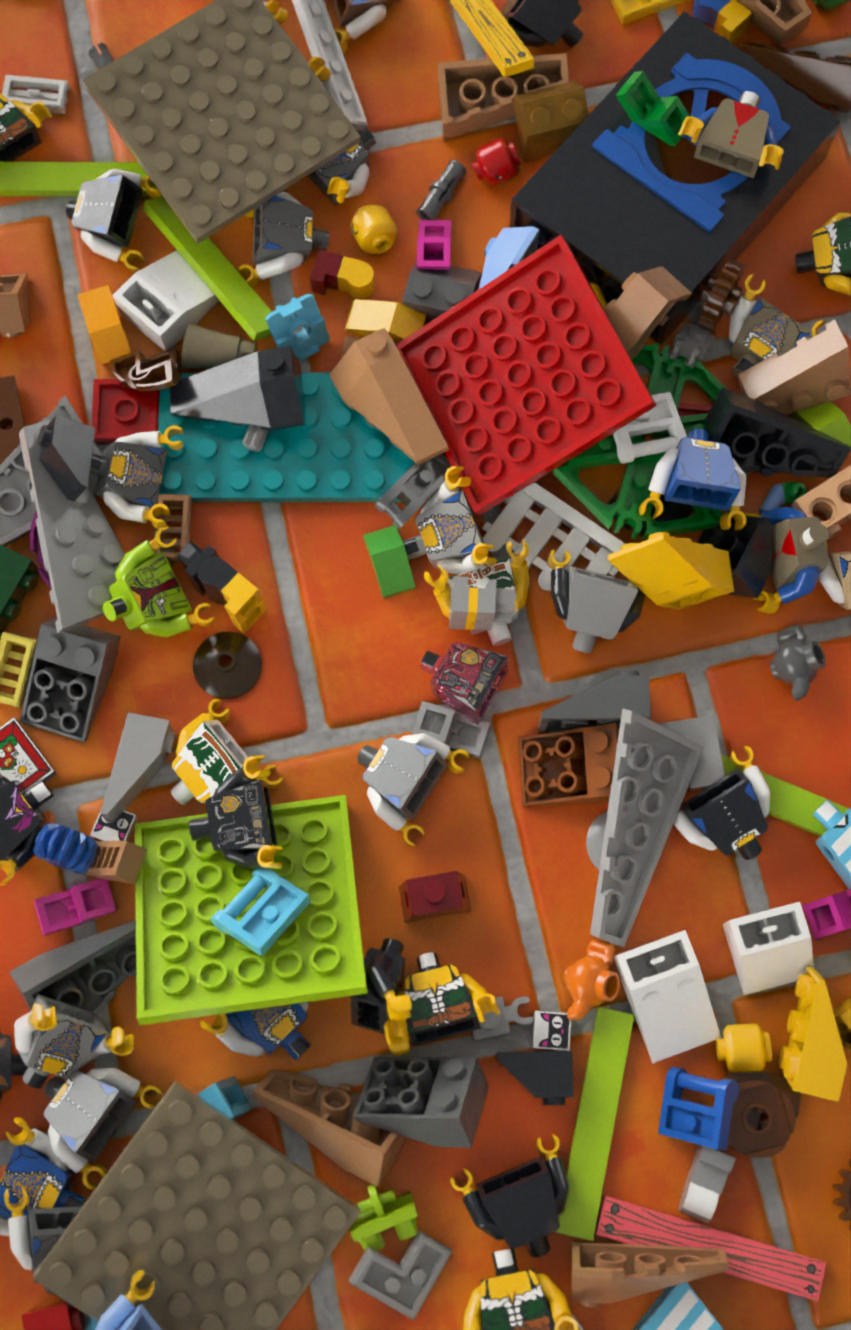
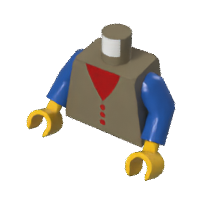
M749 91L742 93L739 102L727 98L722 101L718 108L712 107L697 118L692 116L685 117L678 133L679 136H690L692 138L691 142L694 144L698 140L694 158L753 179L758 165L763 167L764 164H772L775 166V169L779 170L784 153L783 149L777 144L774 129L768 125L769 114L764 110L758 109L760 97Z
M792 507L762 511L760 516L755 513L743 512L745 516L765 517L771 522V573L775 590L778 592L772 594L761 591L759 597L753 598V600H766L764 606L756 610L772 614L777 611L780 602L784 604L810 594L815 589L820 573L829 564V555L825 543L829 536L828 530L821 524L818 517H806L805 512Z

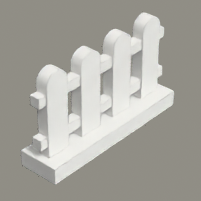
M535 482L514 494L513 497L511 496L503 501L507 505L493 525L486 522L482 528L486 532L483 538L484 543L494 545L495 547L490 549L489 553L495 554L500 552L504 545L506 546L510 541L512 550L517 554L522 551L523 544L522 542L519 544L510 537L524 517L532 521L534 525L523 539L529 547V554L524 560L528 563V569L533 564L542 570L538 577V583L540 588L546 592H551L552 569L538 555L552 536L562 542L554 554L555 560L557 562H564L565 551H568L571 555L570 561L565 568L567 571L569 566H573L581 555L590 561L585 570L604 575L609 574L612 577H615L619 570L608 561L607 555L620 551L621 546L625 545L624 542ZM534 504L544 510L541 515L531 510ZM561 523L572 529L569 534L558 528ZM589 542L599 548L597 554L586 547Z

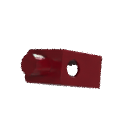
M458 871L407 879L399 886L404 923L471 911L466 877Z

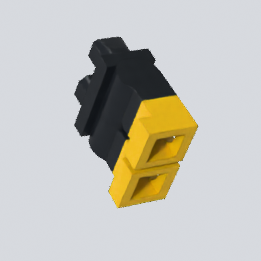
M190 541L177 555L178 559L184 564L183 568L195 590L202 596L207 593L211 601L216 604H224L234 626L243 634L267 610L259 589L223 559L219 558L217 552L209 545L204 550H201Z

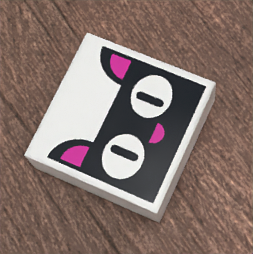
M123 810L114 823L106 822L101 813H99L90 836L100 841H129L138 816Z
M534 1011L532 1048L569 1051L571 1020H568L567 1013Z

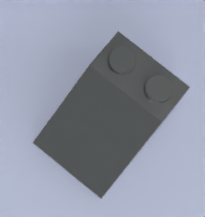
M634 670L621 671L618 673V676H612L542 711L538 724V734L611 723L620 724L622 708L633 711L650 720L649 675L640 676V673Z

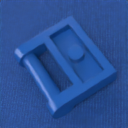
M671 1067L667 1072L658 1134L716 1150H727L733 1103L739 1095L738 1083L726 1078L717 1081L688 1074L683 1068ZM689 1089L714 1095V1107L681 1099L682 1090Z

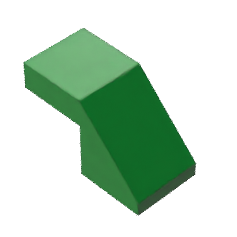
M644 71L634 72L615 96L632 122L668 145L676 146L683 137V135L679 136L678 133L685 117L690 116L678 96L659 97Z

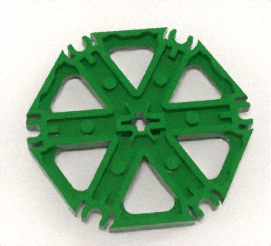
M660 344L646 345L632 359L634 365H642L649 371L647 388L650 394L670 392L676 409L679 405L683 385L686 382L694 383L713 402L716 400L722 387L727 389L697 359L691 367L684 364L686 358L683 356H679L678 359H672L668 354L670 349L668 345L662 349L660 355H658ZM708 413L680 417L687 438L690 431L704 429ZM668 430L649 433L651 439L670 437ZM613 434L554 469L552 473L608 530L612 525L613 517L617 519L613 527L615 533H619L624 523L629 524L633 529L631 534L633 539L639 535L642 527L643 537L641 540H646L649 535L657 532H668L670 535L712 529L720 525V518L723 515L720 509L691 505L694 510L693 516L658 522L650 515L653 505L651 503H647L645 513L642 516L639 514L640 504L650 497L651 491L648 488L655 466L666 452L637 457L633 462L626 463L616 502L613 504L601 502L580 481L578 472L585 468L621 463L617 456V445ZM647 434L630 437L632 444L647 442L644 440Z

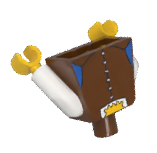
M332 0L340 27H346L344 31L334 29L337 39L341 40L339 44L342 53L344 54L348 49L347 40L351 37L355 40L385 18L392 2H400L401 0Z

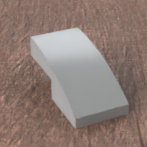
M422 701L411 734H428L450 746V750L462 749L467 751L469 756L481 759L491 725L480 720L476 723L466 716L457 714L455 710Z

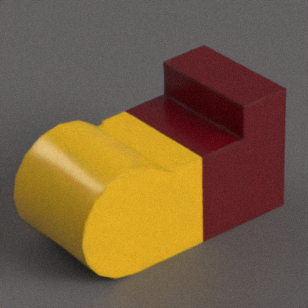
M319 250L310 277L313 293L325 295L327 288L348 292L356 299H365L372 295L375 289L374 271L368 263Z

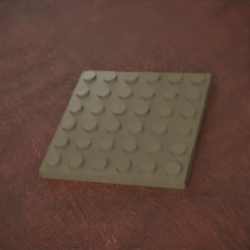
M215 0L83 79L85 89L197 244L360 143L361 136L261 0Z
M175 1080L35 1270L33 1280L99 1322L101 1316L121 1294L126 1296L130 1291L133 1275L139 1270H145L144 1276L136 1283V1286L139 1289H146L155 1280L154 1291L151 1297L146 1300H137L133 1305L137 1307L142 1304L162 1330H277L361 1211L356 1204Z

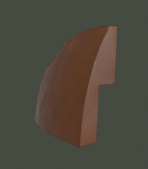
M176 347L145 358L139 349L111 360L110 366L118 381L124 386H129L139 391H156L175 386L179 382L181 376V355Z

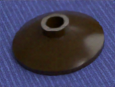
M220 632L208 637L198 647L193 659V672L199 686L209 695L220 699H233L249 692L257 683L262 670V659L258 648L248 637L237 632ZM224 657H230L232 663L228 667L220 666V660Z

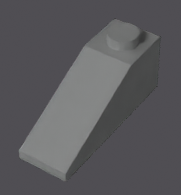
M128 712L100 812L106 822L114 823L123 810H126L165 765L168 753L173 754L177 733H173L174 730L169 720Z

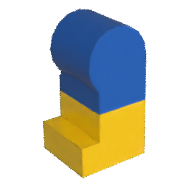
M694 0L692 9L694 18L709 24L712 29L719 33V36L727 38L731 44L747 30L752 14L751 11L736 0Z

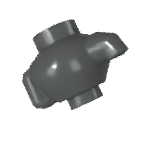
M795 624L778 632L777 641L779 648L774 655V660L770 662V669L776 680H782L793 685L792 695L798 701L807 695L810 684L817 676V670L825 667L826 659L821 646L816 641L806 643L807 635L804 633L802 626Z

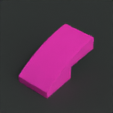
M97 879L75 885L70 890L38 898L33 902L43 936L85 924L117 911L108 880Z

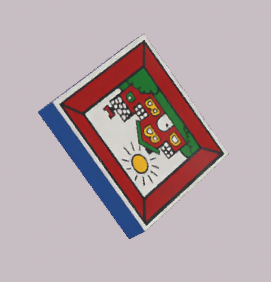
M12 718L0 727V776H4L10 781L19 780L25 790H27L39 780L43 779L46 782L56 774V771L17 719Z

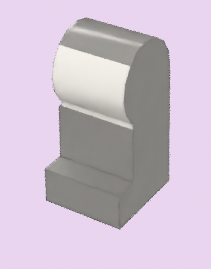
M697 1145L680 1198L679 1212L709 1223L716 1209L719 1195L723 1191L727 1176L731 1173L736 1158L713 1148Z

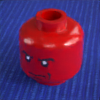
M504 138L495 139L477 148V161L472 162L478 180L485 179L488 185L492 187L515 178L518 175V167L522 166L513 141L508 143Z

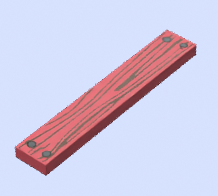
M604 1195L595 1231L597 1235L635 1245L725 1248L728 1270L723 1273L815 1301L819 1300L826 1268V1262Z

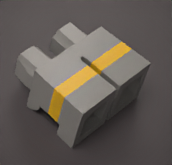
M453 576L450 594L449 629L491 631L493 622L511 623L512 613L515 611L516 589L496 588L497 579L490 580L486 584V588L467 587L468 577Z

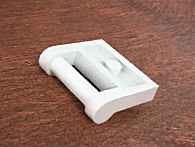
M670 392L652 395L657 404L656 407L612 433L617 445V456L622 464L633 462L637 457L667 452L669 449L676 448L680 439L687 437ZM668 430L670 437L636 444H632L630 438Z

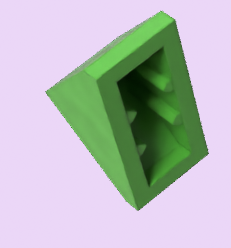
M393 525L364 534L363 538L383 599L416 589L406 549L397 528Z

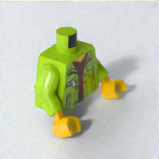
M169 527L160 528L156 532L155 539L144 541L123 557L115 571L117 581L109 586V592L113 599L103 603V612L108 620L115 621L123 618L127 628L132 631L142 629L146 634L165 638L193 628L192 625L196 623L201 626H209L213 623L215 617L202 620L198 616L201 610L211 607L208 603H201L195 608L194 614L188 615L192 608L164 552L162 551L157 554L156 550L160 547L169 548L176 543L177 538L169 544L162 543L160 540V533Z

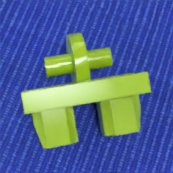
M375 1185L367 1186L370 1198L357 1203L361 1212L350 1226V1233L354 1242L359 1241L364 1250L369 1246L379 1251L385 1246L381 1231L394 1226L399 1240H406L418 1234L416 1223L418 1213L410 1191L395 1197L393 1189L379 1194Z

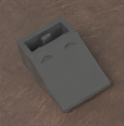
M54 617L40 626L20 722L86 742L114 668L121 636L82 624L57 634L55 622L58 618Z
M374 1057L354 1113V1119L435 1147L472 1148L489 1086L477 1057Z

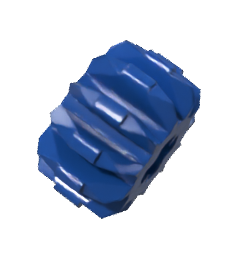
M56 823L44 824L42 831L38 833L33 852L39 859L67 871L82 874L88 871L90 864H93L98 845L93 838L74 829Z

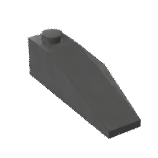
M136 920L44 952L10 971L9 973L29 1011H31L38 994L93 1012L104 1000L109 1002L117 994L114 990L128 976L136 975Z

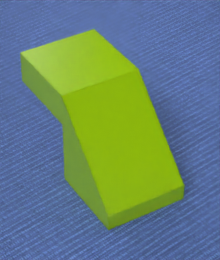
M831 401L790 413L793 419L851 447V424L845 413Z

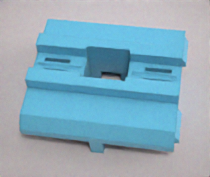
M305 294L298 299L293 297L290 299V303L284 306H276V310L267 314L265 318L277 348L291 346L296 357L301 361L319 352L320 349L318 347L328 343L327 341L330 340L325 327L326 322L320 314L313 294ZM301 327L302 331L294 335L293 331Z

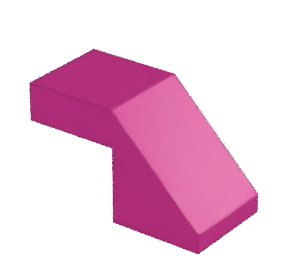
M419 220L417 269L450 270L451 220Z
M851 890L802 905L815 940L851 928Z

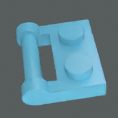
M265 867L256 868L252 873L253 878L223 911L218 910L211 917V922L217 929L225 934H230L260 956L267 952L310 903L307 893ZM264 887L269 888L239 922L235 920Z

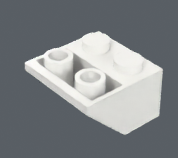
M800 902L732 919L722 924L743 995L795 982L799 974L805 975L807 965L814 968L811 935Z

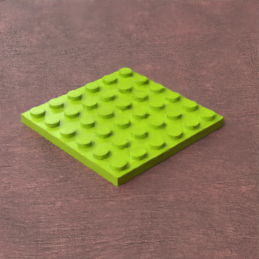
M346 795L272 805L278 846L282 847L283 850L277 851L274 855L275 863H282V868L269 869L307 893L310 903L263 956H260L230 934L221 932L211 922V917L218 910L223 911L253 878L252 873L255 869H246L226 861L222 853L213 850L211 838L198 841L192 840L189 821L208 817V814L135 823V844L147 849L135 883L137 1020L140 1025L368 994ZM264 887L235 920L239 922L269 888Z

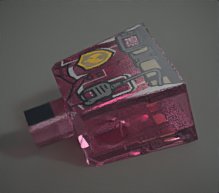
M459 642L452 643L445 657L428 650L420 664V669L434 675L431 680L433 694L477 725H479L509 671L508 657L506 655Z

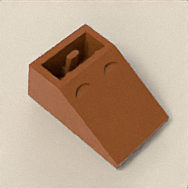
M611 723L518 737L523 807L609 803L620 724Z

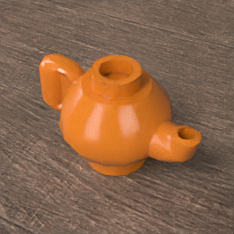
M597 939L590 941L585 957H582L566 968L563 982L574 999L567 1012L568 1020H581L589 1013L591 1008L601 1005L604 1001H612L616 998L620 988V978L610 968L614 961L615 953L612 943Z

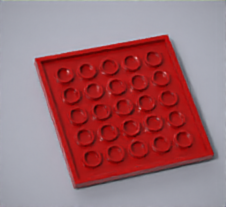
M559 235L396 345L448 445L449 450L444 453L451 467L463 466L464 470L460 472L459 479L461 477H470L471 479L470 485L462 487L474 513L478 516L657 406L576 257L562 235Z

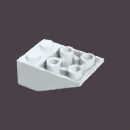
M177 250L136 272L112 295L120 314L163 351L173 348L185 336L189 322L197 324L219 302L218 298Z
M686 930L614 957V965L652 1063L721 1038L700 965Z

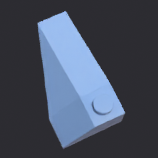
M533 226L503 228L497 238L492 237L484 251L486 259L479 289L536 252L539 229Z

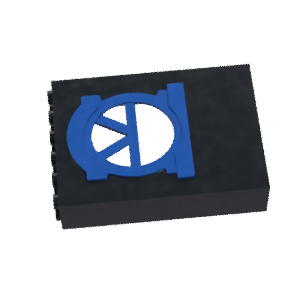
M684 11L511 199L509 228L533 226L539 229L537 250L559 235H562L566 239L589 283L597 284L602 289L607 304L613 299L617 301L624 292L621 288L623 283L632 273H640L663 266L692 294L686 301H677L666 314L669 320L663 326L658 324L650 334L649 338L661 346L700 302L704 289H707L710 277L712 275L719 277L721 270L730 258L733 260L738 259L822 163L828 154L841 121L835 118L832 112L821 108L811 101L805 93L797 91L784 82L778 74L770 72L757 63L751 55L745 54L733 46L727 38L719 36L706 27L700 19L694 18ZM644 71L659 97H671L685 91H694L691 116L697 118L705 112L708 92L711 90L722 93L739 102L742 93L747 91L753 92L760 97L758 109L764 110L769 114L768 125L774 129L777 144L784 151L779 170L775 169V166L772 164H764L763 167L758 165L754 179L731 171L723 178L704 184H686L670 179L662 174L651 162L645 147V129L631 121L615 95L634 72ZM683 135L685 139L691 142L692 138L690 136Z

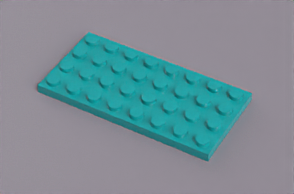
M181 373L180 380L197 373ZM302 373L305 426L274 431L269 430L263 447L259 452L248 450L243 445L249 425L235 426L226 421L212 420L207 422L173 417L170 407V387L160 390L158 431L164 434L168 427L173 425L179 426L184 434H175L171 437L170 441H182L184 446L180 450H172L167 444L163 445L162 448L167 449L159 494L191 495L193 503L378 502L415 462L392 444L389 437L377 427L373 428L366 422L365 417L355 409L349 408L343 402L330 379V373ZM398 498L394 500V502H401Z

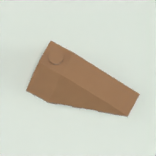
M384 327L355 341L329 375L343 402L349 408L355 409L365 417L366 422L373 428L377 427L389 437L392 444L418 465L448 451L449 448L386 328Z

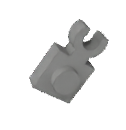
M686 322L673 342L672 346L674 348L671 358L675 359L677 356H683L688 359L687 366L691 367L695 364L697 358L700 360L704 358L716 336L708 333L707 329L700 325H691Z
M503 996L495 998L500 1015L497 1016L495 1012L486 1013L484 1015L485 1022L481 1023L479 1021L481 1029L473 1031L474 1040L477 1041L511 1033L508 1022L514 1021L519 1025L532 1023L534 1021L533 1016L522 1018L517 1013V1008L520 1004L530 1002L529 997H519L512 1002L511 1006L507 1007L504 1005Z

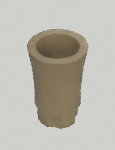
M189 322L183 341L181 366L182 369H211L256 352L257 343L242 340V337L209 330Z

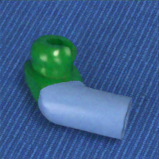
M785 482L774 485L758 511L761 515L762 511L793 504L796 499L807 493L806 486L801 482Z

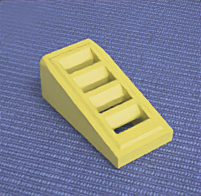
M2 632L0 640V684L16 688L14 695L0 691V703L18 708L21 707L27 690L37 639L12 632ZM13 644L25 647V654L12 651ZM12 658L23 661L22 667L7 664L8 659ZM4 671L18 674V681L2 677Z

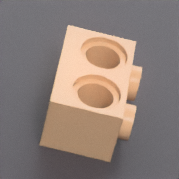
M851 465L796 499L791 506L805 512L806 517H814L813 511L823 513L827 521L820 522L828 530L829 536L826 541L842 530L840 527L842 524L849 520L851 521V504L844 502L840 494L851 496Z

